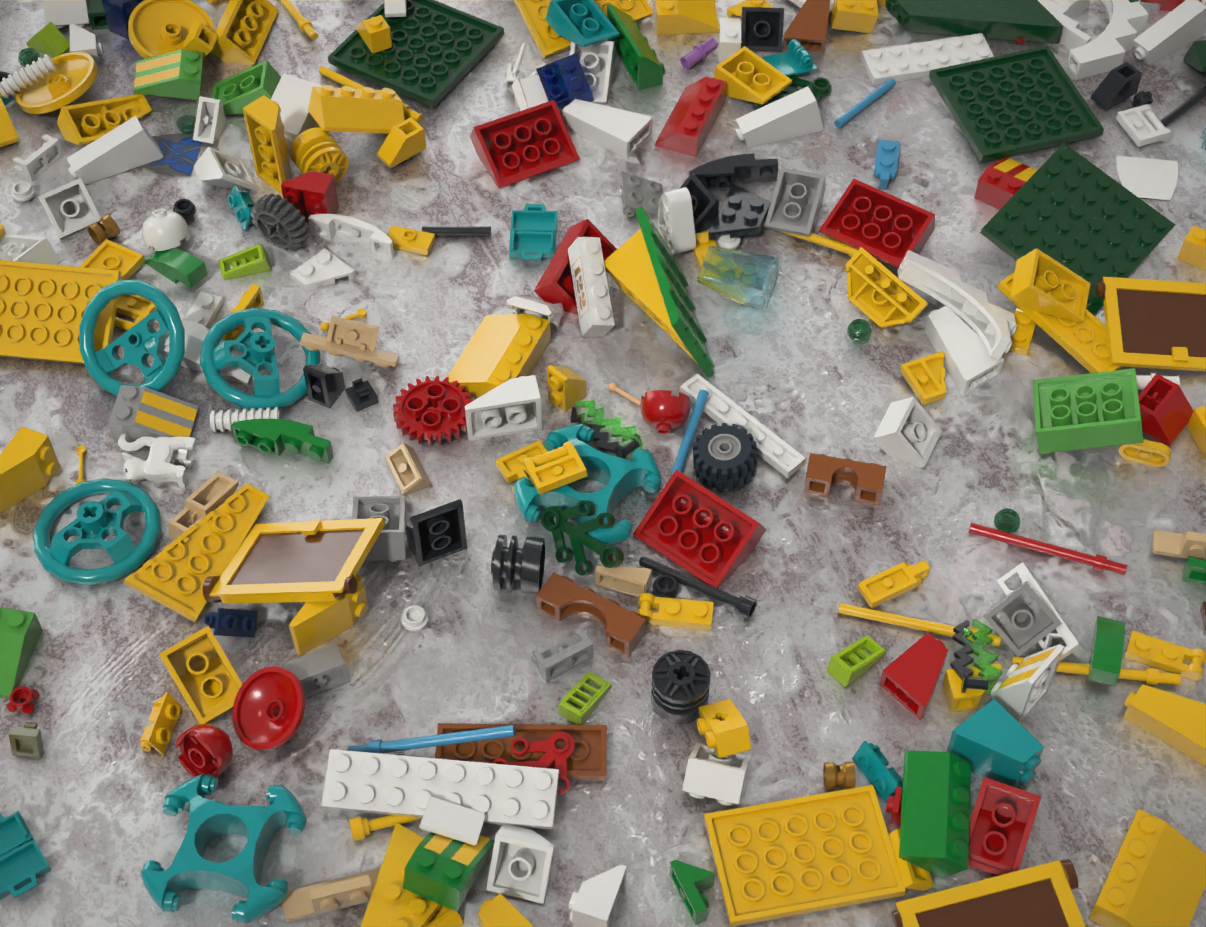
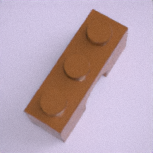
M810 453L804 493L829 497L830 489L834 484L847 483L855 490L854 501L880 506L887 466Z

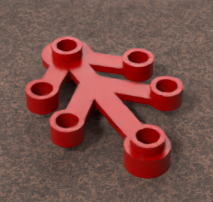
M562 731L553 733L546 741H526L524 738L518 737L511 743L514 755L522 757L527 753L545 754L538 761L507 762L502 758H498L492 762L493 764L501 763L504 765L548 768L555 761L556 769H559V781L567 783L565 789L557 790V794L564 795L570 790V782L567 778V758L573 754L575 743L571 735ZM558 741L566 743V746L561 750L555 748V744ZM516 744H525L524 750L516 751Z

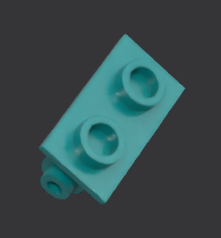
M233 185L231 194L228 196V205L232 208L237 221L240 222L244 231H247L248 226L253 224V218L250 214L255 203L250 197L249 192L238 190L237 186Z
M865 740L852 760L886 803L888 795H893L896 786L903 789V778L899 776L893 767L887 769L886 766L889 764V761L882 754L878 745L868 744Z

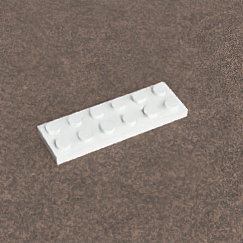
M982 33L861 51V60L873 85L883 84L890 78H893L895 82L929 77L930 70L994 57Z

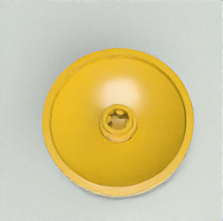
M144 0L134 8L128 23L130 42L134 49L145 59L181 50L195 19H198L214 32L215 29L208 13L191 0Z
M71 52L52 58L57 71H51L49 76L47 74L44 75L45 78H39L38 82L33 81V85H26L27 88H21L20 92L16 91L17 103L23 111L30 114L48 113L70 104L84 94L95 81L98 74V66L94 59L84 52Z

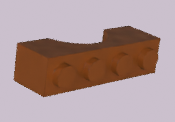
M553 572L536 595L537 610L558 621L579 614L597 619L605 628L606 646L627 657H630L645 635L646 619L638 612L629 611L621 607L616 601L612 599L607 600L597 595L592 589L584 588L574 583L567 576H560Z

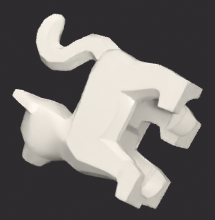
M121 434L118 439V446L124 451L134 452L144 446L150 447L149 456L146 461L125 452L122 453V457L125 460L124 473L126 481L130 483L145 479L156 483L172 481L176 482L180 488L185 489L188 482V477H185L186 468L192 469L195 461L194 458L189 456L188 450L196 448V438L182 436H160L154 438L143 436L129 443L128 434ZM175 463H182V464H184V466H181V465H178V466H177V465H174V464H175Z

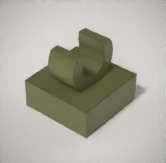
M26 722L23 728H11L8 735L12 756L41 757L44 748L41 731L36 729L38 723Z

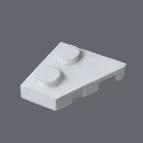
M324 248L293 270L290 276L292 281L304 290L309 291L320 286L335 284V279L348 276L349 280L354 279L356 274L354 269Z

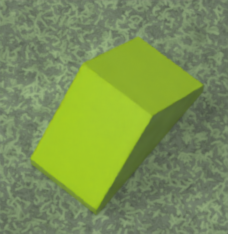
M52 22L48 23L26 42L28 47L53 58L70 51V42Z

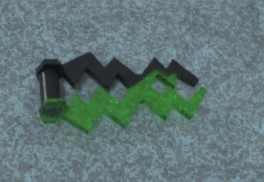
M595 400L576 402V407H572L571 423L586 424V426L591 427L595 431L592 441H599L597 445L598 450L615 453L617 457L626 459V456L636 448H642L643 444L640 436L636 434V427L621 428V417L603 419L604 407L595 409ZM576 408H588L587 418L594 417V420L585 421V413L577 415ZM612 427L611 437L623 436L622 442H630L623 447L619 445V441L607 443L609 432H600L601 428Z
M973 619L972 625L979 629L978 632L973 634V631L966 629L970 624V621L966 620L953 628V632L957 634L953 635L952 639L964 647L954 653V657L958 660L952 661L950 666L962 680L961 693H965L966 688L986 690V695H990L993 682L1002 675L1001 670L991 665L998 660V656L984 649V647L993 643V639L987 637V635L992 633V628ZM972 635V638L975 639V641L969 640L968 637ZM973 653L981 659L974 662V658L969 655ZM974 662L973 666L981 670L978 673V676L981 678L970 677L973 676L974 672L966 668V666Z

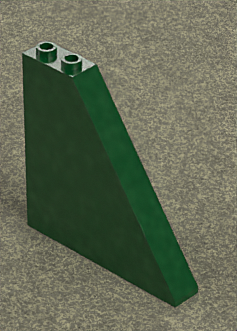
M887 0L885 3L887 11L908 32L954 36L982 33L984 38L1016 40L1017 38L1025 39L1028 42L1057 44L1060 43L1063 25L1038 0Z

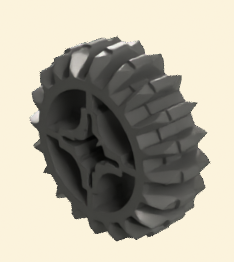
M272 193L266 194L252 207L250 215L253 218V224L256 225V230L260 231L261 236L265 237L267 242L272 243L274 246L284 248L285 251L291 250L295 252L309 238V224L305 221V216L301 215L300 209H296L294 203H289L287 198L282 199L280 195L275 196Z

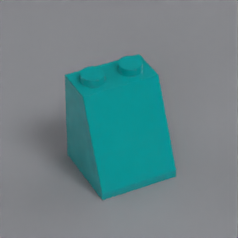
M993 699L953 730L946 752H951L971 762V772L1017 788L1020 784L1024 786L1029 784L1035 778V769L1042 761L1040 756L1044 746Z

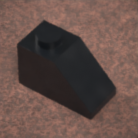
M322 364L305 365L303 372L309 400L331 408L345 389L343 372Z

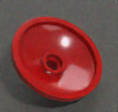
M270 666L256 671L246 679L236 695L232 711L235 732L245 745L256 750H272L285 744L295 734L303 719L306 703L304 688L299 678L285 668Z

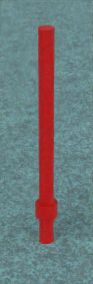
M971 523L969 533L1089 565L1093 567V570L1101 572L1107 570L1125 575L1128 566L1107 560L1106 556L1098 554L1092 556Z

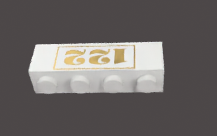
M577 237L568 248L581 334L582 337H604L615 324L600 237Z

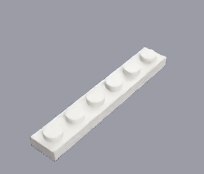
M698 373L680 386V393L689 396L693 404L696 402L699 390H706L709 395L703 412L721 426L722 423H727V426L736 424L739 429L745 428L747 434L751 433L754 441H756L757 454L785 477L789 478L805 465L806 458Z

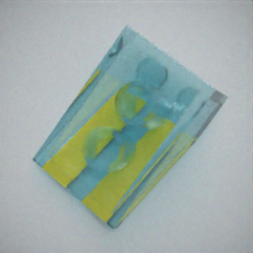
M710 246L697 276V282L742 306L767 310L778 280V257Z

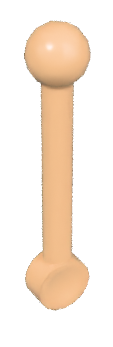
M612 382L608 385V389L611 392H617L640 406V400L618 388L616 383Z

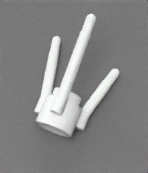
M525 42L522 43L514 69L513 64H509L504 83L507 90L513 93L512 84L517 77L519 79L525 78L523 72L519 70L526 48ZM546 63L539 66L530 77L538 75L546 67Z

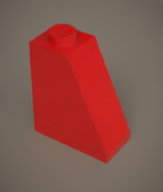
M926 633L882 671L880 685L919 720L923 719L945 664L948 649L941 640Z

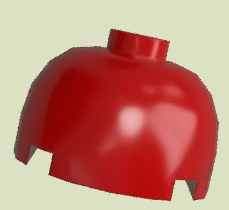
M669 390L648 391L645 393V397L641 396V415L645 423L655 428L656 432L668 434L671 433V430L681 427L687 420L691 399L680 392L679 397L671 396V391Z
M197 724L177 737L175 749L180 746L181 755L178 756L180 763L193 777L204 773L205 775H212L214 778H218L228 769L233 757V747L229 735L212 724Z

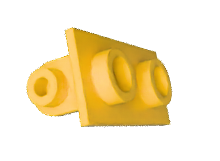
M165 692L164 697H160L153 704V709L148 719L153 725L145 727L143 735L139 740L141 744L140 749L149 752L152 748H155L161 755L166 753L183 707L168 692Z

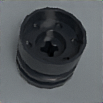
M499 534L491 561L494 590L501 591L506 579L507 591L512 592L516 580H520L522 593L538 594L542 588L544 576L545 538L527 537L523 548H519L517 536H512L510 545L507 547V536Z
M675 650L661 656L653 666L651 702L654 711L660 718L669 723L681 725L692 723L700 718L698 707L708 705L711 677L708 664L701 656L691 651Z

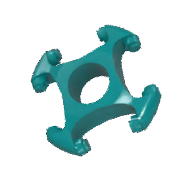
M574 424L558 428L549 432L544 441L545 449L552 451L562 447L563 443L571 441L587 469L588 476L541 495L532 486L529 479L521 477L513 485L516 505L524 520L531 523H538L542 512L548 507L558 506L565 510L576 506L582 500L593 502L595 511L591 516L579 515L571 518V520L579 524L597 518L600 513H611L613 515L617 506L634 488L643 486L649 493H654L661 486V475L657 463L648 449L636 448L632 455V460L634 461L598 451L587 444L594 439L595 431L591 427L586 426V424ZM581 480H594L600 482L605 487L593 493H582L575 491L570 486ZM585 504V505H584V511H585V513H586L588 507H587V505ZM606 516L604 517V520H603V522H604L605 525H606L607 522H608ZM618 520L610 529L599 528L587 534L606 546H613L629 538L633 525L627 520Z
M203 773L183 782L165 796L163 804L164 814L177 816V814H181L183 811L190 812L187 833L172 864L168 869L164 870L159 862L147 860L143 865L140 875L150 897L164 912L179 911L182 898L178 892L194 889L219 890L247 898V901L240 900L238 904L233 906L232 919L236 920V922L248 924L265 916L286 899L288 891L287 881L274 879L268 883L267 887L260 886L263 861L273 838L281 828L286 827L293 834H301L305 829L307 818L298 800L282 784L269 785L266 798L270 802L269 806H230L206 799L205 795L210 796L212 792H216L218 778ZM238 834L247 838L243 851L231 860L214 863L203 858L207 846L220 836Z

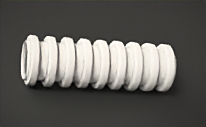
M45 54L44 58H38L39 61H32V65L27 64L25 69L22 67L20 68L21 71H15L14 75L9 74V78H2L0 92L3 97L8 99L10 94L15 95V92H20L21 88L26 89V85H33V81L38 82L39 78H45L44 75L47 74L49 76L51 71L56 72L57 68L50 56Z
M267 407L266 410H263V408L258 410L251 408L250 411L247 409H243V411L235 409V412H232L231 409H228L227 412H224V410L219 412L212 410L210 413V427L213 432L218 430L225 432L226 429L233 431L231 427L233 422L250 419H281V411L279 407H275L274 410H271V407Z

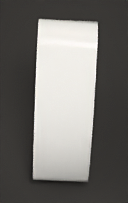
M686 187L663 193L658 206V230L674 255L696 249L692 200Z

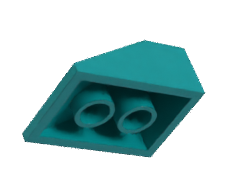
M550 0L545 20L556 34L582 47L619 37L620 33L594 0Z

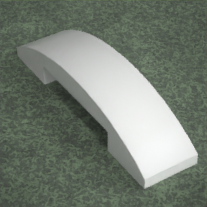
M314 214L308 217L312 235L332 240L335 235H339L370 245L374 255L390 260L394 259L392 240L372 224L357 218L337 214Z

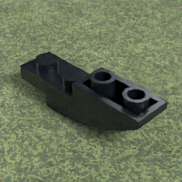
M754 153L728 156L698 166L689 172V176L691 173L695 174L708 190H730L734 183L777 181L778 159L755 160Z

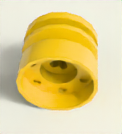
M321 127L303 131L291 144L290 157L302 175L310 171L332 174L336 184L346 174L349 166L348 157L328 131H323Z

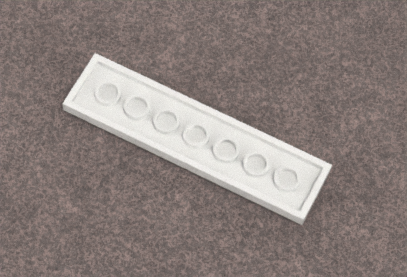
M330 749L321 807L323 809L423 818L429 799L434 797L484 813V823L509 824L520 827L553 829L559 769Z

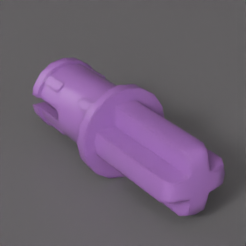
M709 38L701 45L694 46L691 52L681 57L680 62L685 69H690L697 62L704 61L708 54L717 49L718 42L714 38Z

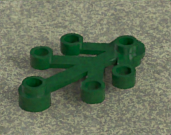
M791 75L788 78L792 80V84L781 91V93L785 94L772 97L763 105L753 103V107L757 110L801 90L797 89L798 86L803 88L808 86L818 104L821 97H826L831 93L832 87L826 78H816L811 82Z
M582 500L576 506L565 510L558 506L548 507L541 515V523L546 530L552 532L556 547L555 556L558 562L568 563L574 557L576 573L581 576L590 575L593 571V564L590 560H586L583 545L600 555V561L604 567L616 568L622 564L624 554L619 547L606 546L587 534L599 528H612L615 519L611 513H600L597 518L573 525L567 520L579 515L591 516L594 513L595 506L593 502ZM585 504H586L587 507H588L586 513H585V511H584V505H585ZM605 516L608 520L606 525L603 522ZM563 532L569 535L572 549L566 547ZM564 551L566 552V558H565V559L563 558V552H564ZM614 553H615V555H616L615 561L613 560V554H614ZM583 564L586 565L585 572L582 570Z

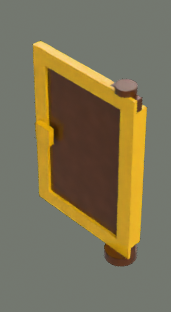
M1103 277L1101 282L1097 283L1096 295L1103 297L1110 366L1206 372V283Z
M383 518L254 524L221 577L209 576L205 579L203 583V596L209 603H219L222 601L223 604L337 601L339 597H344L346 593L353 594L357 591L358 584L355 577L385 526Z
M1070 859L1057 860L897 902L895 904L896 911L891 912L895 927H1085L1071 891L1078 888V878Z

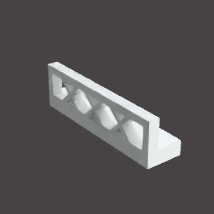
M1023 562L997 580L1006 596H1008L1014 590H1010L1006 584L1020 576L1022 584L1027 582L1033 587L1061 621L1062 624L1055 628L1058 633H1054L1053 630L1045 636L1046 641L1043 638L1038 641L1043 650L1050 648L1052 638L1063 639L1067 645L1064 647L1059 661L1071 653L1078 658L1087 653V650L1038 579Z

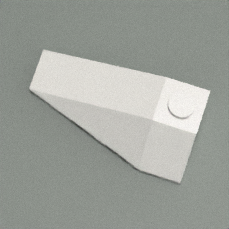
M181 318L185 329V354L180 366L203 373L200 365L201 345L209 329L200 323ZM169 334L165 336L163 355L166 359L170 350ZM234 350L231 352V354L236 357L243 355V353L238 350ZM229 367L219 372L224 379L249 385L252 379L251 375L239 367Z

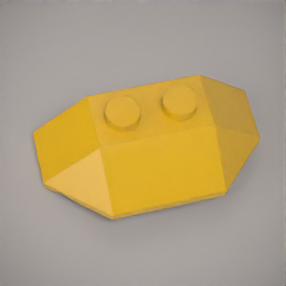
M862 247L845 264L848 299L882 329L913 322L928 305L924 299Z

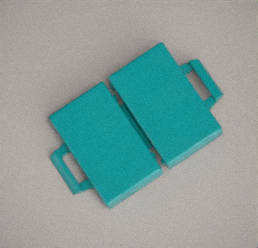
M526 204L524 210H512L509 257L521 258L522 260L553 258L556 252L557 211H546L544 204Z
M19 811L6 818L0 814L1 900L10 894L16 898L38 885L37 879L51 871Z

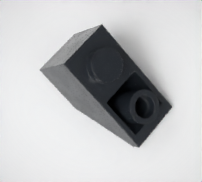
M1125 62L1109 72L1093 92L1090 99L1107 110L1137 93L1142 73L1128 62Z

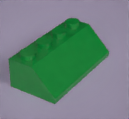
M612 4L607 5V18L620 33L619 37L608 41H614L617 56L638 90L663 84L665 67L657 59L655 50L650 48L646 36H643L640 32L638 23H635L630 15Z
M908 750L904 753L899 858L943 879L968 869L971 762L951 752Z

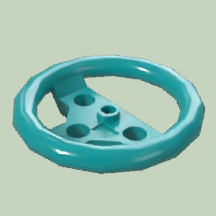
M119 280L101 288L86 305L79 325V350L87 372L107 392L117 396L121 385L147 387L161 392L179 371L185 354V329L177 307L162 290L142 280ZM122 295H139L153 302L156 306L155 311L104 349L95 350L94 329L100 312L111 300ZM155 320L160 324L158 332L153 328ZM169 334L170 350L166 359L163 355L165 336ZM120 346H122L124 349L123 358H120V356L118 355V349ZM149 354H151L154 357V364L152 367L148 364L147 361ZM130 364L138 366L145 379L144 383L140 385L124 384L111 377L109 373Z
M250 308L230 313L215 323L201 345L200 365L207 383L224 400L244 409L255 408V410L263 408V410H266L267 407H271V410H274L275 407L283 408L293 405L308 394L304 373L298 383L285 392L280 393L275 339L272 336L270 324L288 331L300 342L302 333H311L297 319L277 310ZM244 325L245 331L236 340L223 341L219 344L225 334L237 326ZM255 328H260L264 332L254 333L252 330ZM302 346L306 356L305 365L320 364V351H311ZM234 350L241 351L243 355L236 357L233 356L231 352ZM239 367L252 376L254 395L232 387L219 372L225 368ZM262 369L269 370L272 374L268 376H263L259 373V371Z
M102 478L80 482L59 493L41 511L33 529L34 553L47 572L64 582L91 586L116 581L138 569L154 552L161 534L160 510L148 492L128 481ZM109 494L100 502L90 501L82 504L77 510L78 518L57 532L50 544L49 533L55 519L69 505L85 497ZM114 505H121L117 510H109ZM142 511L145 520V530L140 543L136 547L129 535L123 530L124 519L132 512ZM109 535H117L111 541L104 540ZM71 536H79V538L73 542L67 541ZM82 549H102L114 563L110 566L90 570L69 566L71 558Z

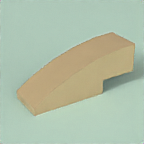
M217 471L185 499V508L168 522L169 537L175 540L194 524L196 525L204 519L208 513L222 505L227 498L234 494L239 485L238 481Z

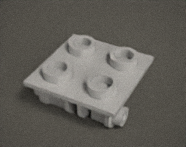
M621 172L622 203L625 205L623 213L627 217H633L636 213L635 211L642 206L645 212L658 215L659 201L663 194L662 184Z

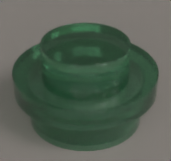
M25 48L19 52V64L24 67L27 64L32 65V61H39L40 55L33 48Z
M193 115L180 117L176 122L178 130L186 135L194 134L196 117Z
M856 319L849 324L847 334L854 341H865L871 336V327L867 321Z
M1005 508L995 515L994 525L1000 531L1014 533L1019 529L1020 518L1016 511Z

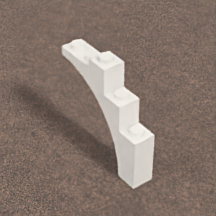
M1101 0L1105 6L1109 22L1105 31L1091 42L1069 52L1066 68L1076 80L1111 71L1123 63L1125 52L1133 49L1137 32L1144 31L1149 15L1138 1L1130 3L1129 0Z
M910 250L907 251L898 268V278L927 293L942 304L947 305L981 337L990 357L1000 360L1002 354H1006L1012 345L1011 337L1017 328L1014 314L988 303L987 293L961 282L960 272Z

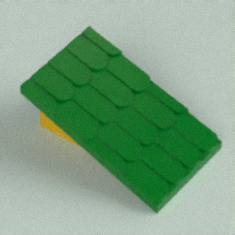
M641 206L635 211L641 229L604 260L605 268L618 287L683 349L709 378L714 373L713 368L715 365L705 345L707 339L694 313L696 307L686 288L689 284L678 260Z

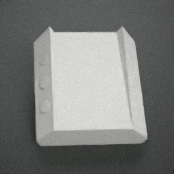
M548 71L545 74L523 79L517 77L512 84L515 104L521 111L554 100L562 117L564 105L555 80Z
M531 294L515 296L506 300L507 306L513 310V314H531L549 320L550 327L557 328L561 317L565 314L562 303L552 304L532 298Z

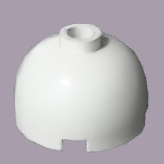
M166 209L153 211L152 215L144 222L142 228L143 240L148 250H150V247H154L155 251L169 250L180 246V240L186 238V241H188L191 237L189 227L180 214L166 211Z

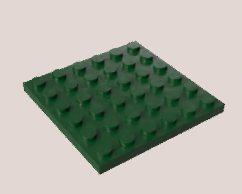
M407 0L406 17H385V6L383 3L367 19L382 15L390 27L392 48L372 54L358 31L355 30L328 56V62L331 65L434 108L504 35V28L435 0Z
M1048 45L930 70L929 78L980 162L1103 135L1104 128Z
M1063 143L982 228L980 234L1016 261L1037 248L1090 282L1086 309L1095 316L1104 306L1103 297L1096 295L1097 283L1101 282L1103 277L1129 278L1170 233L1175 224Z

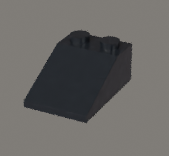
M461 499L412 516L405 527L407 543L418 566L467 549L463 503Z

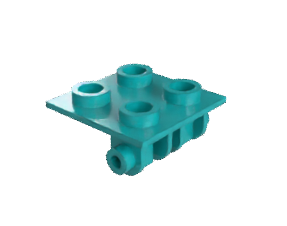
M796 39L789 41L788 52L763 56L762 58L787 77L796 74H808L811 71L818 70V67L813 63V57L808 54V51Z

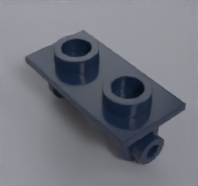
M218 608L217 612H210L205 615L204 623L209 628L214 629V635L254 638L258 611Z

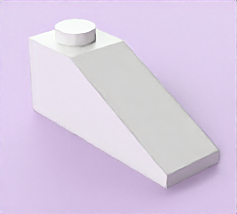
M720 17L719 62H722L741 49V18Z

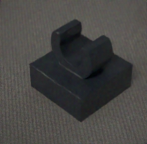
M362 378L352 382V387L345 389L346 396L356 412L379 403L378 396L368 380L363 382Z

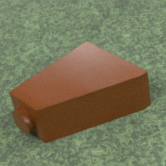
M806 0L784 33L783 49H788L789 41L796 39L807 51L825 52L830 0Z

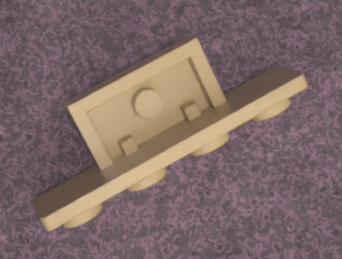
M331 316L327 338L302 333L300 345L311 351L324 350L333 356H350L356 361L376 362L377 365L385 368L396 367L398 354L375 349L379 326L337 316Z
M1154 530L1152 534V552L1158 555L1186 559L1193 557L1206 560V534L1190 531L1182 534Z
M380 868L287 891L286 899L282 902L285 920L290 922L369 902Z

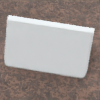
M431 797L419 828L475 846L481 833L485 814Z

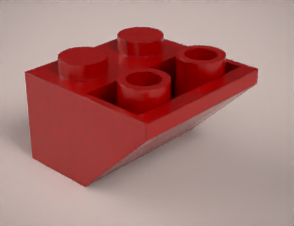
M310 171L281 184L283 199L287 198L289 203H294V207L300 209L301 215L305 216L306 222H309L308 217L310 215L336 214L339 209L335 179L332 174Z
M1156 373L1138 395L1142 432L1170 447L1189 423L1193 409L1179 385Z

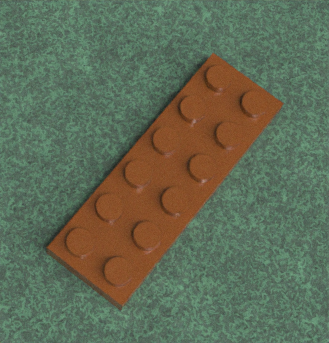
M438 723L437 735L514 725L516 736L436 746V759L492 763L498 758H502L507 762L538 761L545 753H527L522 757H518L512 752V741L518 737L524 738L526 741H546L553 733L562 731L571 735L575 743L573 754L567 758V778L569 781H606L607 725ZM558 741L555 744V748L559 750L566 746V743L563 741ZM518 743L515 746L516 751H523L525 748L523 743ZM555 761L548 767L549 769H556Z

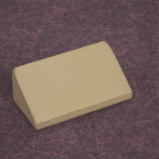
M404 442L384 457L403 495L411 494L431 485L416 452Z

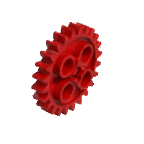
M426 376L425 382L422 383L421 380L416 379L417 385L414 386L408 383V390L401 389V396L395 397L396 404H393L394 421H396L397 429H401L403 436L409 435L410 441L417 437L418 444L428 440V445L431 446L433 440H437V443L441 445L442 439H446L450 443L452 435L460 438V430L467 432L465 406L471 403L473 399H471L470 392L465 391L464 385L458 387L457 380L450 384L449 377L440 381L439 376H436L434 381H431Z

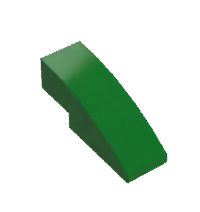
M177 248L154 251L144 258L145 264L175 284L180 281L190 289L208 275L205 262Z
M1097 616L1087 680L1112 686L1116 685L1121 669L1125 622Z

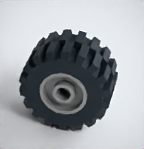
M722 423V426L714 424L711 425V429L705 428L702 430V435L698 434L696 442L693 443V463L695 475L697 478L699 477V482L702 485L707 483V488L711 490L716 487L717 492H723V489H728V492H732L736 487L738 489L743 488L744 483L749 484L752 481L751 477L755 476L757 468V445L752 434H747V430L743 427L739 429L738 425L732 424V426H727V423Z

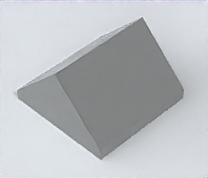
M1027 582L1023 583L983 615L1018 657L1062 624L1039 593Z

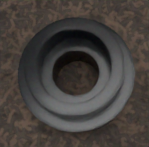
M1140 91L1137 93L1131 103L1133 108L1145 104L1151 105L1153 102L1152 93L1150 91Z
M180 199L175 202L173 212L180 214L184 220H187L196 214V207L189 199Z
M661 575L653 583V594L656 597L675 598L679 592V584L673 576Z

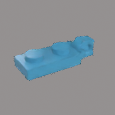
M878 139L873 174L874 177H880L878 189L887 190L889 179H896L900 142Z

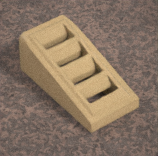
M597 565L595 569V585L639 597L642 593H648L652 583V569L620 566L607 568Z

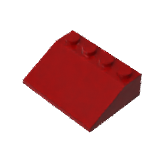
M554 100L475 126L470 135L479 159L499 189L580 160Z
M853 178L819 229V233L857 250L862 247L874 258L899 268L908 250L918 253L924 247L935 230V214Z
M676 469L633 534L708 585L718 589L754 550L767 529Z

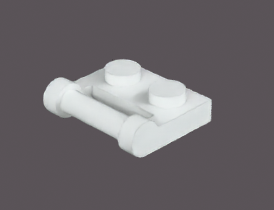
M1150 104L1117 113L1116 120L1138 147L1158 141L1168 142L1174 135L1170 128H1166L1153 113L1154 109Z

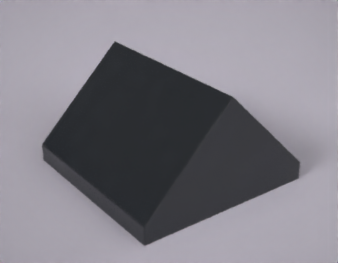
M742 7L741 48L745 46L751 51L782 52L784 8Z
M691 173L680 188L686 187L689 190L696 234L711 228L719 212V201L698 177Z

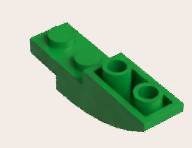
M250 419L233 422L231 425L236 442L243 446L260 449L267 454L272 453L280 456L283 450L286 449L291 453H298L314 461H322L328 464L334 457L331 441L315 436L313 426L281 419Z

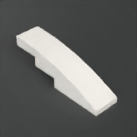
M1038 0L1063 25L1060 43L1072 50L1091 42L1092 37L1078 29L1080 23L1066 16L1067 9L1051 0Z

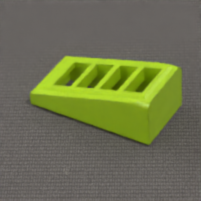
M261 243L218 260L224 280L262 273L272 269L268 253ZM228 265H232L233 269L229 270Z
M865 635L833 655L829 661L827 672L846 687L883 658L887 651L871 637ZM864 647V648H865L866 650H868L872 655H869V654H868L865 650H863L862 648Z
M588 671L558 704V714L576 725H584L610 690L612 684ZM592 681L593 683L599 685L601 688L598 690L597 688L591 686L588 683ZM584 689H587V690L591 691L592 693H594V695L591 696V695H589L588 693L584 692L583 690H584ZM581 696L588 700V702L586 703L580 700L578 697ZM573 703H576L582 708L578 709L577 707L573 706Z

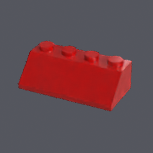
M706 76L685 87L657 138L655 146L697 157L725 103L727 82Z
M589 219L575 224L568 229L534 289V292L543 301L552 304L562 303L565 312L578 315L568 248L577 237H600L603 260H606L617 250Z

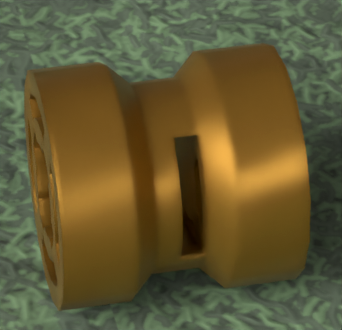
M109 215L100 218V222L92 223L87 227L90 237L99 246L106 239L114 238L120 234L117 223Z
M824 762L823 783L825 791H834L836 788H843L844 790L855 788L854 762H844L842 765H836L834 762Z

